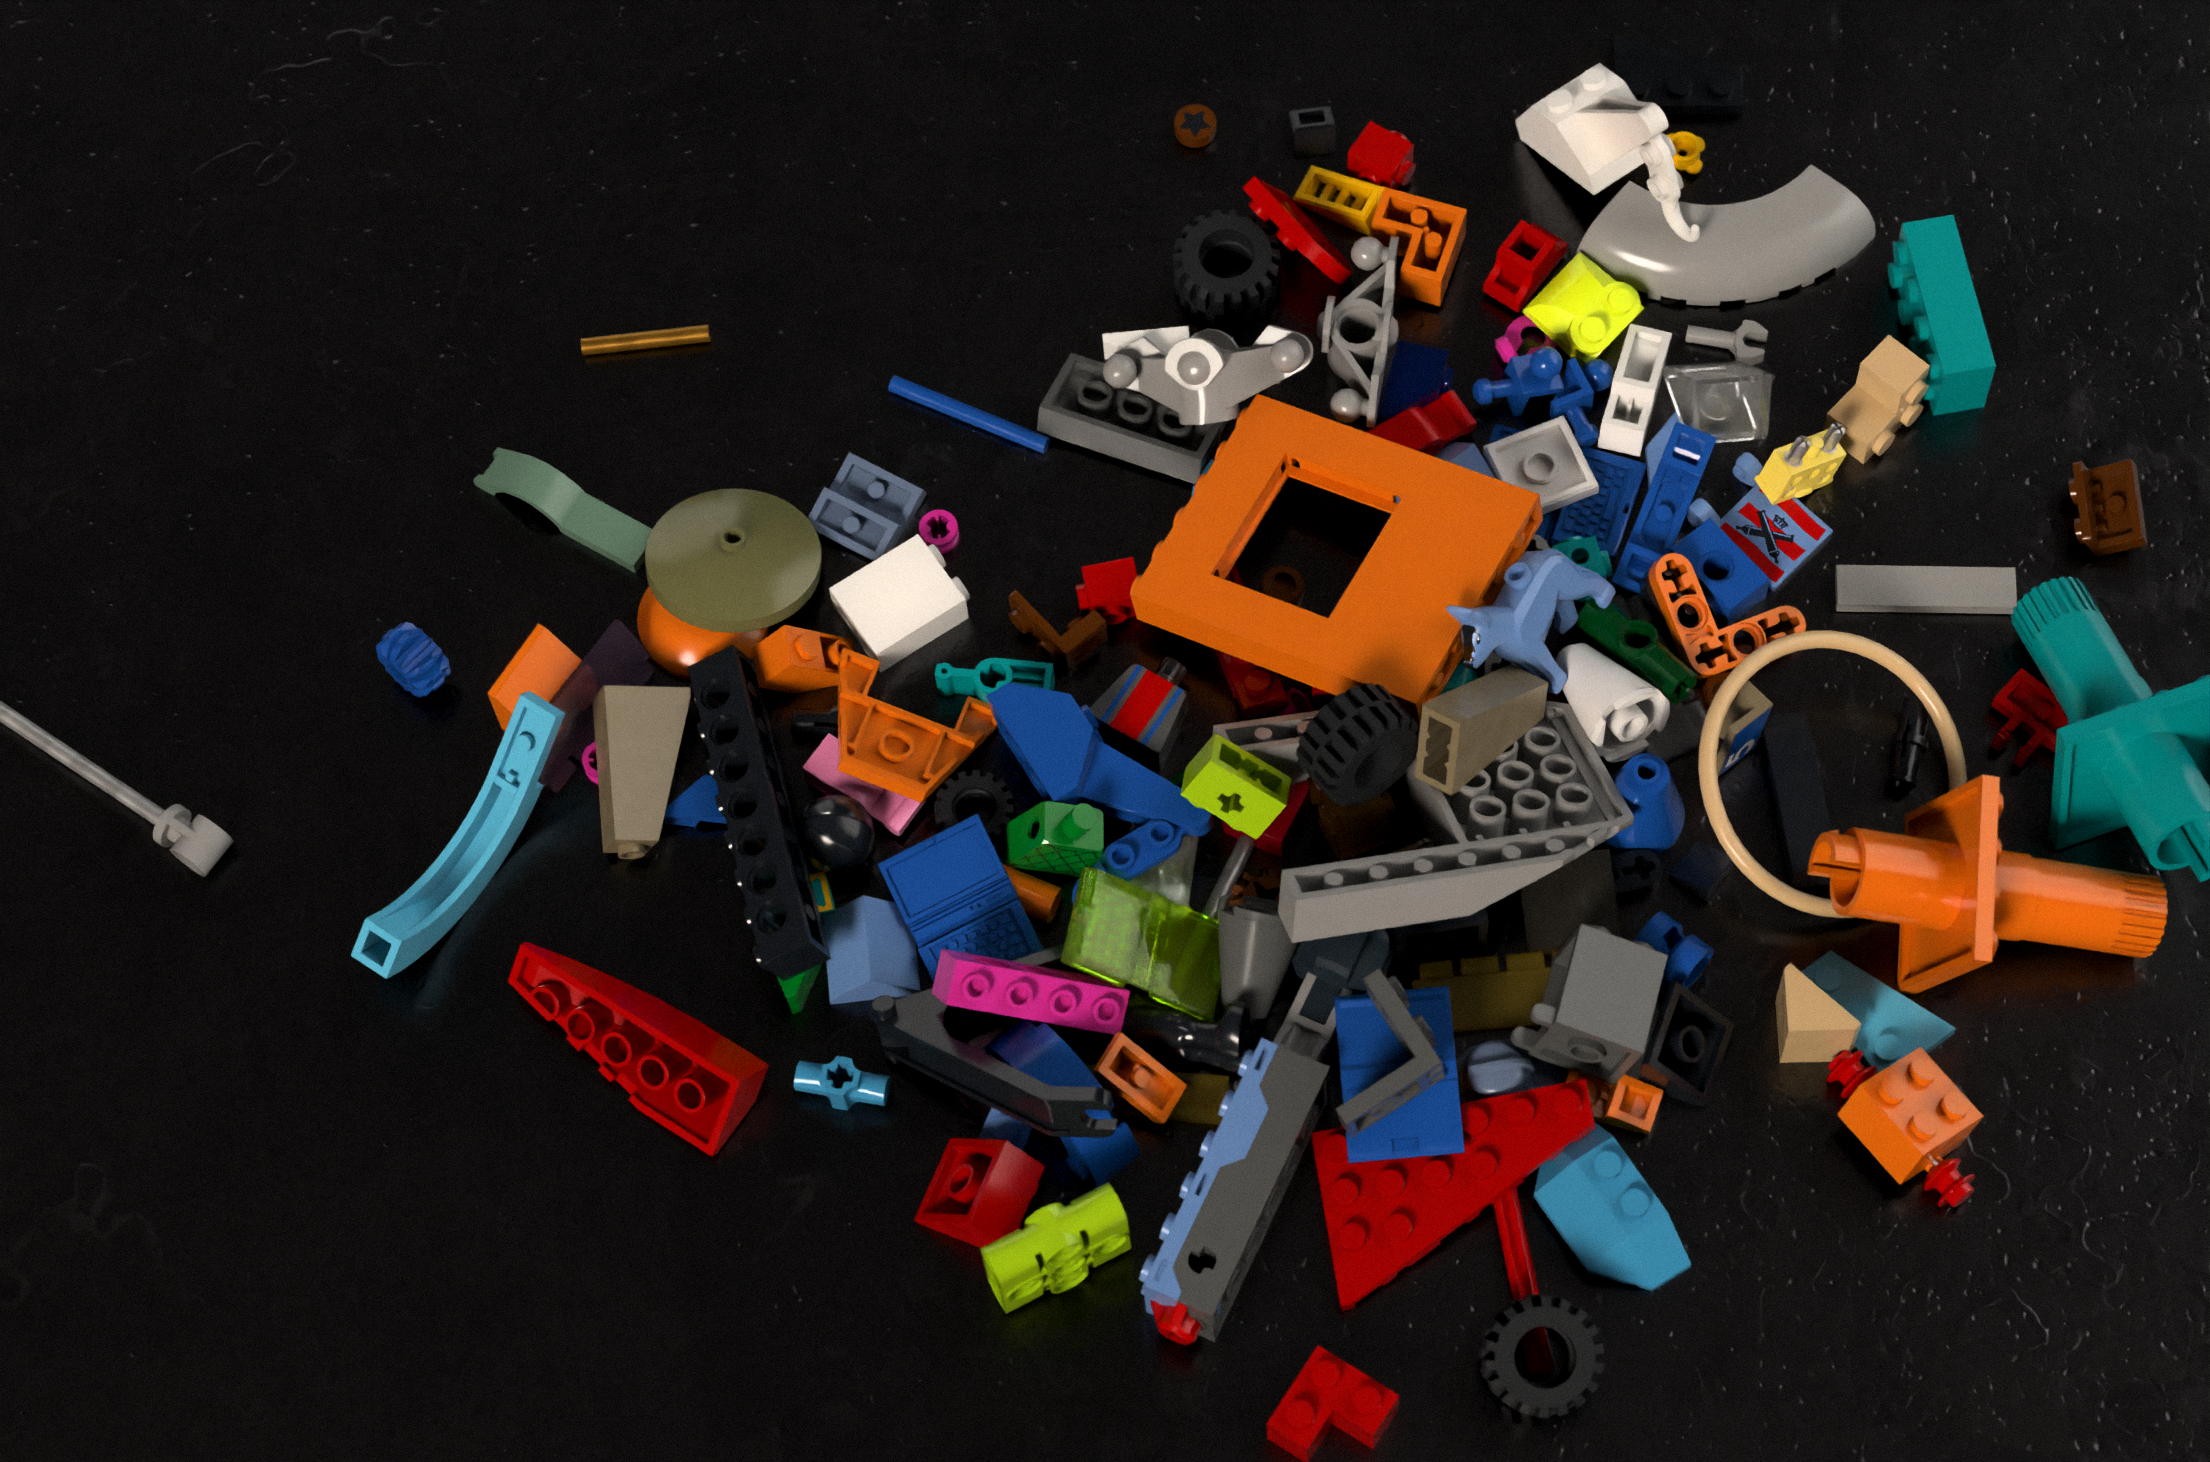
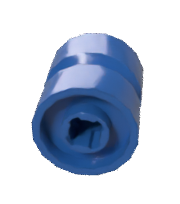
M1663 911L1653 916L1634 940L1648 943L1656 951L1668 955L1661 982L1667 989L1670 981H1678L1689 989L1704 971L1714 953V949L1694 934L1685 937L1683 935V926Z

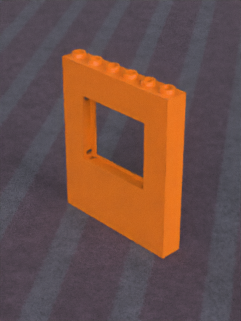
M1256 394L1249 407L1243 408L1236 421V428L1227 441L1224 440L1219 445L1215 461L1207 474L1204 473L1198 478L1194 494L1186 507H1181L1176 513L1173 527L1166 539L1158 542L1154 548L1151 562L1143 575H1138L1133 581L1130 598L1136 617L1140 621L1333 695L1343 694L1349 688L1357 685L1360 687L1365 683L1379 684L1395 698L1420 727L1422 705L1442 693L1463 657L1461 623L1446 611V607L1453 605L1472 609L1493 605L1506 582L1504 576L1507 569L1519 561L1543 521L1540 494ZM1297 461L1299 462L1300 468L1294 466ZM1288 477L1391 514L1329 618L1225 579ZM1396 496L1400 498L1399 503H1395L1397 501Z

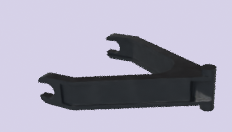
M1087 935L1013 960L1019 963L1112 979L1121 985L1151 984L1156 980L1160 963L1139 964L1128 957V955L1133 953L1154 954L1155 942L1146 936ZM932 988L895 1001L891 996L884 995L877 997L872 1002L875 1020L888 1063L894 1065L904 1063L1049 1136L1106 1138L1115 1133L1118 1119H1094L1085 1113L1086 1110L1090 1109L1111 1111L1114 1100L1112 1098L1113 1093L1109 1090L1098 1087L1049 1086L958 1041L971 1028L1006 1015L946 1005L932 994Z

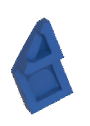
M703 775L668 805L665 810L663 823L696 827L699 821L726 824V820L716 804L715 796L719 792L711 775Z

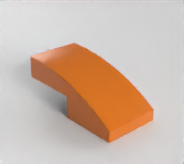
M1567 1069L1563 1083L1586 1079L1595 1121L1633 1132L1650 1133L1664 1090L1626 1074L1612 1085Z

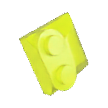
M1579 252L1522 312L1571 359L1576 358L1580 367L1583 368L1587 362L1597 359L1645 307L1641 305L1640 297L1631 285L1624 282H1616L1598 265Z

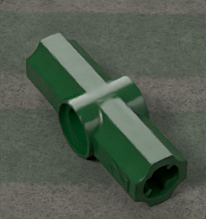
M1594 598L1586 602L1584 608L1578 614L1577 626L1615 658L1616 663L1659 689L1670 703L1677 705L1687 698L1689 692L1697 683V674L1658 642L1657 630L1652 624L1642 620L1631 619L1612 601L1605 609L1600 608Z

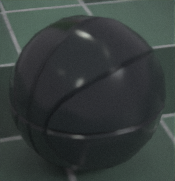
M830 794L814 799L803 809L796 823L797 834L806 862L823 872L842 873L853 870L865 861L873 848L875 828L869 812L860 802L845 795Z

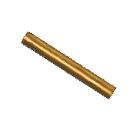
M709 325L581 338L582 355L710 342Z

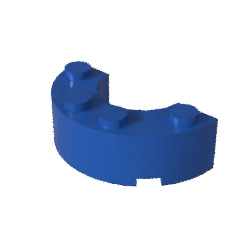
M1021 1018L982 1049L983 1053L1049 1086L1103 1088L1074 1051L1045 1022L1035 1027L1032 1024L1034 1020ZM1090 1109L1085 1111L1088 1116L1094 1119H1115L1110 1110ZM1122 1122L1120 1125L1117 1124L1115 1133L1106 1138L1060 1137L1069 1155L1066 1159L1069 1168L1079 1180L1083 1182L1088 1178L1096 1188L1102 1186L1140 1156L1135 1138L1125 1122Z

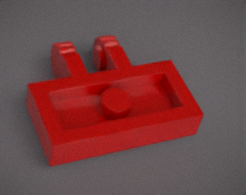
M2021 668L1993 699L1991 706L2007 717L2009 721L1997 733L1990 744L1992 748L2000 752L2011 742L2019 728L2031 735L2032 737L2018 750L2013 761L2020 769L2025 767L2035 756L2042 744L2055 753L2057 729L2068 724L2067 716L2051 689Z

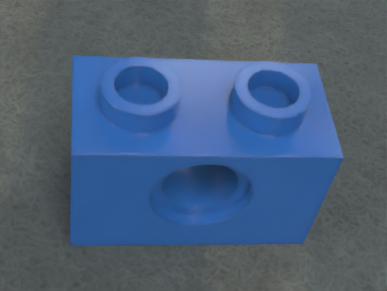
M1711 518L1670 548V553L1681 554L1689 560L1714 620L1717 619L1724 627L1734 624L1766 599L1770 578ZM1708 572H1718L1725 578L1722 580H1712L1705 574Z

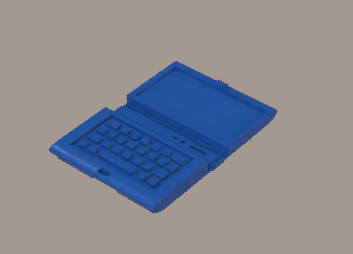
M1495 424L1488 444L1521 431ZM1585 447L1582 448V453L1599 485V493L1543 514V521L1535 534L1541 536L1547 543L1552 545L1558 544L1561 540L1571 536H1581L1582 538L1596 536L1599 550H1607L1610 560H1613L1617 556L1647 464ZM1483 456V459L1485 460L1486 464L1488 465L1489 469L1491 470V468H1490V466H1489V464H1488V462H1487L1485 456Z
M978 814L878 864L899 911L919 948L920 956L933 983L941 949L1008 961L1044 950Z
M1449 986L1405 990L1409 997L1408 1002L1411 1005L1407 1011L1412 1018L1420 1014L1435 1036L1434 1041L1437 1046L1433 1050L1442 1061L1441 1066L1444 1069L1443 1074L1445 1078L1351 1139L1346 1132L1349 1163L1465 1153ZM1368 994L1334 997L1343 1104L1411 1060Z

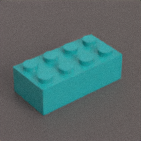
M1954 215L1902 223L1898 241L1893 242L1894 260L1888 263V277L1891 287L1898 288L1901 300L1898 301V313L1901 324L1909 326L1911 337L1908 339V348L1930 365L1926 380L1929 388L1922 400H1929L1933 416L1985 407L1996 364Z

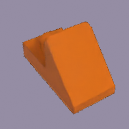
M1116 1032L1093 1070L1100 1085L1113 1093L1112 1097H1123L1156 1124H1164L1188 1086L1122 1032Z

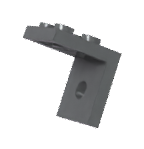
M1380 969L1363 978L1368 996L1411 1060L1336 1108L1339 1120L1351 1139L1445 1078L1443 1074L1444 1069L1441 1066L1442 1061L1433 1050L1437 1046L1434 1041L1435 1036L1420 1014L1414 1018L1411 1017L1407 1011L1411 1007L1408 1002L1409 997L1397 978L1392 975L1386 979Z

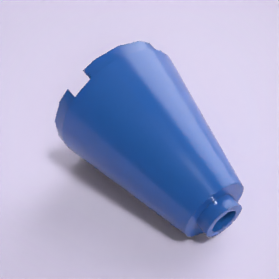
M1643 753L1635 755L1612 778L1634 816L1633 824L1604 842L1609 848L1618 853L1646 849L1656 855H1660L1672 847L1682 833L1685 821V808L1666 763L1653 754Z

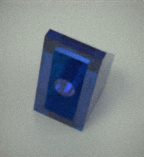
M1402 341L1397 342L1378 416V425L1411 407L1419 406L1422 408L1439 399L1442 393L1451 391L1455 369L1448 368L1449 351Z

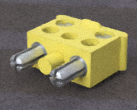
M1832 423L1827 430L1809 437H1797L1795 442L1773 450L1760 474L1754 478L1772 505L1794 497L1800 498L1808 495L1812 490L1828 485L1834 480V474L1847 455L1839 444L1840 439L1845 433V428H1842V424Z

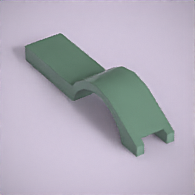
M497 447L493 453L494 461L483 475L478 474L473 480L475 486L493 496L496 493H507L529 503L547 516L563 534L634 573H637L645 561V549L648 537L652 531L651 528L585 493L565 474L531 455Z

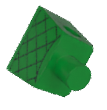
M1043 801L1006 824L1007 867L1081 877L1092 869L1103 854L1104 813L1102 810L1093 808L1085 803L1072 805Z

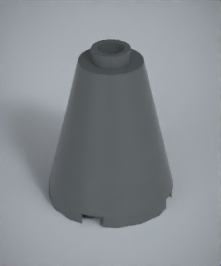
M1223 895L1219 897L1217 906L1222 1010L1225 1011L1228 1005L1235 1001L1248 1002L1251 1009L1250 1025H1256L1257 1019L1267 1018L1300 942H1291L1278 914L1279 901L1243 895L1242 904H1231V895Z

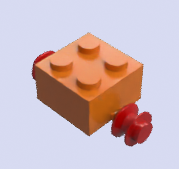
M1921 1047L1877 1073L1878 1067L1876 1065L1865 1068L1860 1061L1864 1054L1862 1050H1858L1853 1054L1848 1050L1840 1053L1828 1065L1831 1073L1827 1078L1828 1083L1839 1080L1844 1085L1841 1097L1849 1098L1837 1114L1839 1118L1899 1185L1925 1169L1928 1174L1923 1189L1925 1191L1935 1188L1941 1194L1938 1202L1939 1207L1949 1203L1954 1208L1967 1199L1974 1191L1970 1183L1974 1180L1975 1175L1962 1176L1957 1170L1961 1162L1959 1158L1943 1160L1942 1157L1958 1148L1983 1118L1979 1110Z

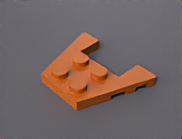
M843 647L838 661V771L923 803L997 728L989 703L968 696L955 728H949L867 696L881 662Z

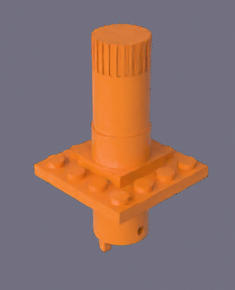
M1980 775L1905 814L1904 835L1856 827L1849 828L1844 834H1839V830L1822 833L1817 838L1811 851L1807 873L1808 875L1830 878L1831 902L1837 914L1900 924L1897 992L1915 995L1991 963L1992 957L1997 950L1998 939L2009 941L2025 940L2147 958V956L2152 955L2153 951H2156L2167 923L2168 899H2166L2165 885L2161 882L2160 878L2153 875L2032 857L2030 854L2002 850L2001 841L1997 838L1998 819L2003 811L2004 800L2003 795L1999 793L2000 777Z

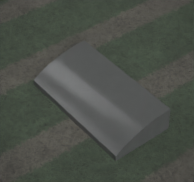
M1070 353L1039 406L1037 432L1195 484L1212 459L1227 421L1202 425H1182L1179 422L1178 412L1141 392L1128 388H1115L1108 384L1103 376L1105 363Z

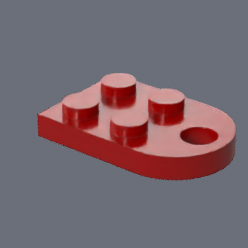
M1255 176L1242 188L1253 199L1248 204L1249 207L1265 222L1270 220L1279 228L1275 234L1290 250L1295 251L1297 249L1324 274L1340 285L1355 272L1344 255L1284 191Z

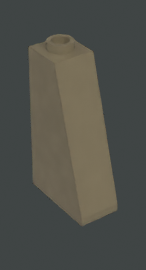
M1509 664L1428 700L1422 705L1414 777L1453 796L1544 718L1548 682Z
M604 685L592 699L603 853H618V857L621 859H637L645 856V853L659 841L690 703V687Z

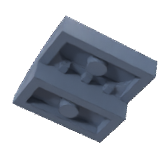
M849 452L829 489L823 488L808 519L817 533L874 561L894 548L927 493L923 489Z

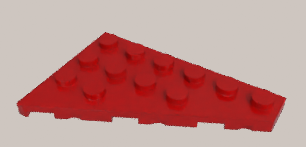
M1586 1079L1460 1103L1465 1153L1349 1163L1346 1130L1344 1127L1311 1133L1342 1310L1354 1309L1357 1302L1381 1284L1385 1286L1404 1267L1413 1265L1440 1245V1240L1463 1223L1466 1222L1468 1224L1480 1215L1481 1210L1487 1205L1495 1204L1525 1181L1524 1178L1549 1159L1550 1161L1554 1160L1569 1144L1581 1140L1593 1131L1596 1126Z

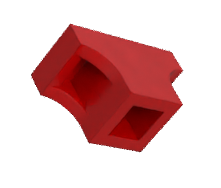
M1521 220L1498 248L1495 264L1483 283V292L1519 313L1566 254L1568 243L1534 222L1528 224Z

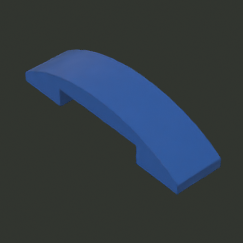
M1676 421L1611 584L1641 595L1640 580L1642 576L1650 570L1654 561L1669 554L1670 548L1675 544L1717 437Z

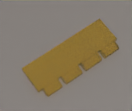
M1551 950V959L1559 950ZM1543 951L1506 955L1507 972H1499L1497 956L1460 959L1461 976L1453 977L1451 960L1419 963L1420 980L1412 981V988L1449 986L1453 1033L1536 1024L1530 1017V1011L1536 1004L1541 1003L1550 967L1545 968Z

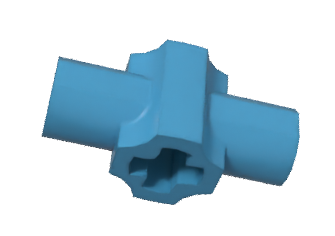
M836 1056L828 1064L800 1060L795 1071L794 1089L796 1091L824 1095L830 1099L832 1108L848 1110L857 1102L885 1106L889 1096L891 1079L890 1076L859 1071L855 1068L852 1058ZM843 1078H849L850 1082H844L842 1088H835V1085L841 1084Z

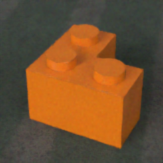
M1385 187L1372 221L1371 237L1377 238L1386 247H1389L1391 236L1399 237L1398 256L1404 257L1400 268V296L1441 306L1466 235L1467 209Z

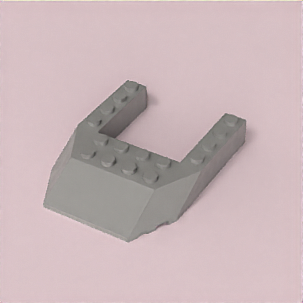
M1546 701L1544 718L1453 796L1414 777L1415 757L1412 764L1400 778V781L1434 847L1282 870L1278 914L1292 943L1470 916L1563 867L1632 825L1634 816L1570 704ZM1318 711L1213 725V735L1217 733L1291 777V786L1306 781L1310 777L1297 762L1299 758L1296 756V750L1300 745L1299 739L1307 729L1306 726L1316 716Z

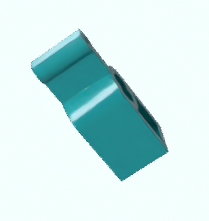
M987 658L981 661L975 667V670L954 668L949 663L937 664L935 670L937 690L944 697H950L954 694L971 695L988 703L986 696L1009 682L1053 691L1055 688L1053 663ZM993 682H997L995 688H992Z

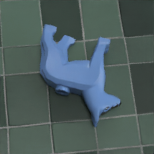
M1547 548L1542 551H1526L1517 563L1507 569L1504 576L1506 582L1492 606H1481L1471 609L1449 605L1446 607V611L1461 623L1465 667L1470 669L1478 668L1493 651L1498 657L1513 662L1520 669L1547 681V692L1558 694L1561 692L1568 676L1554 661L1544 643L1553 617L1555 618L1553 628L1557 633L1563 635L1573 627L1579 618L1573 600L1589 595L1595 599L1596 604L1600 608L1605 609L1610 604L1616 590L1612 584L1598 573L1575 564L1565 554L1556 549Z

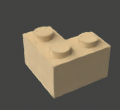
M1888 335L1860 363L1856 384L1827 413L1824 430L1829 429L1832 423L1842 424V428H1845V433L1840 439L1839 444L1862 464L1874 453L1878 456L1882 455L1892 444L1896 430L1902 424L1906 427L1910 426L1922 412L1923 406L1920 403L1929 388L1926 380L1930 365L1892 336Z

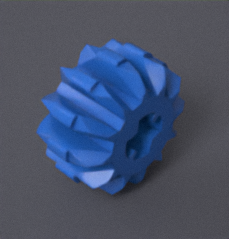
M400 623L396 628H391L376 646L378 661L384 665L385 671L394 678L395 682L402 685L405 691H410L414 696H427L433 690L436 691L451 673L449 660L443 655L442 649L421 628H416L412 623Z

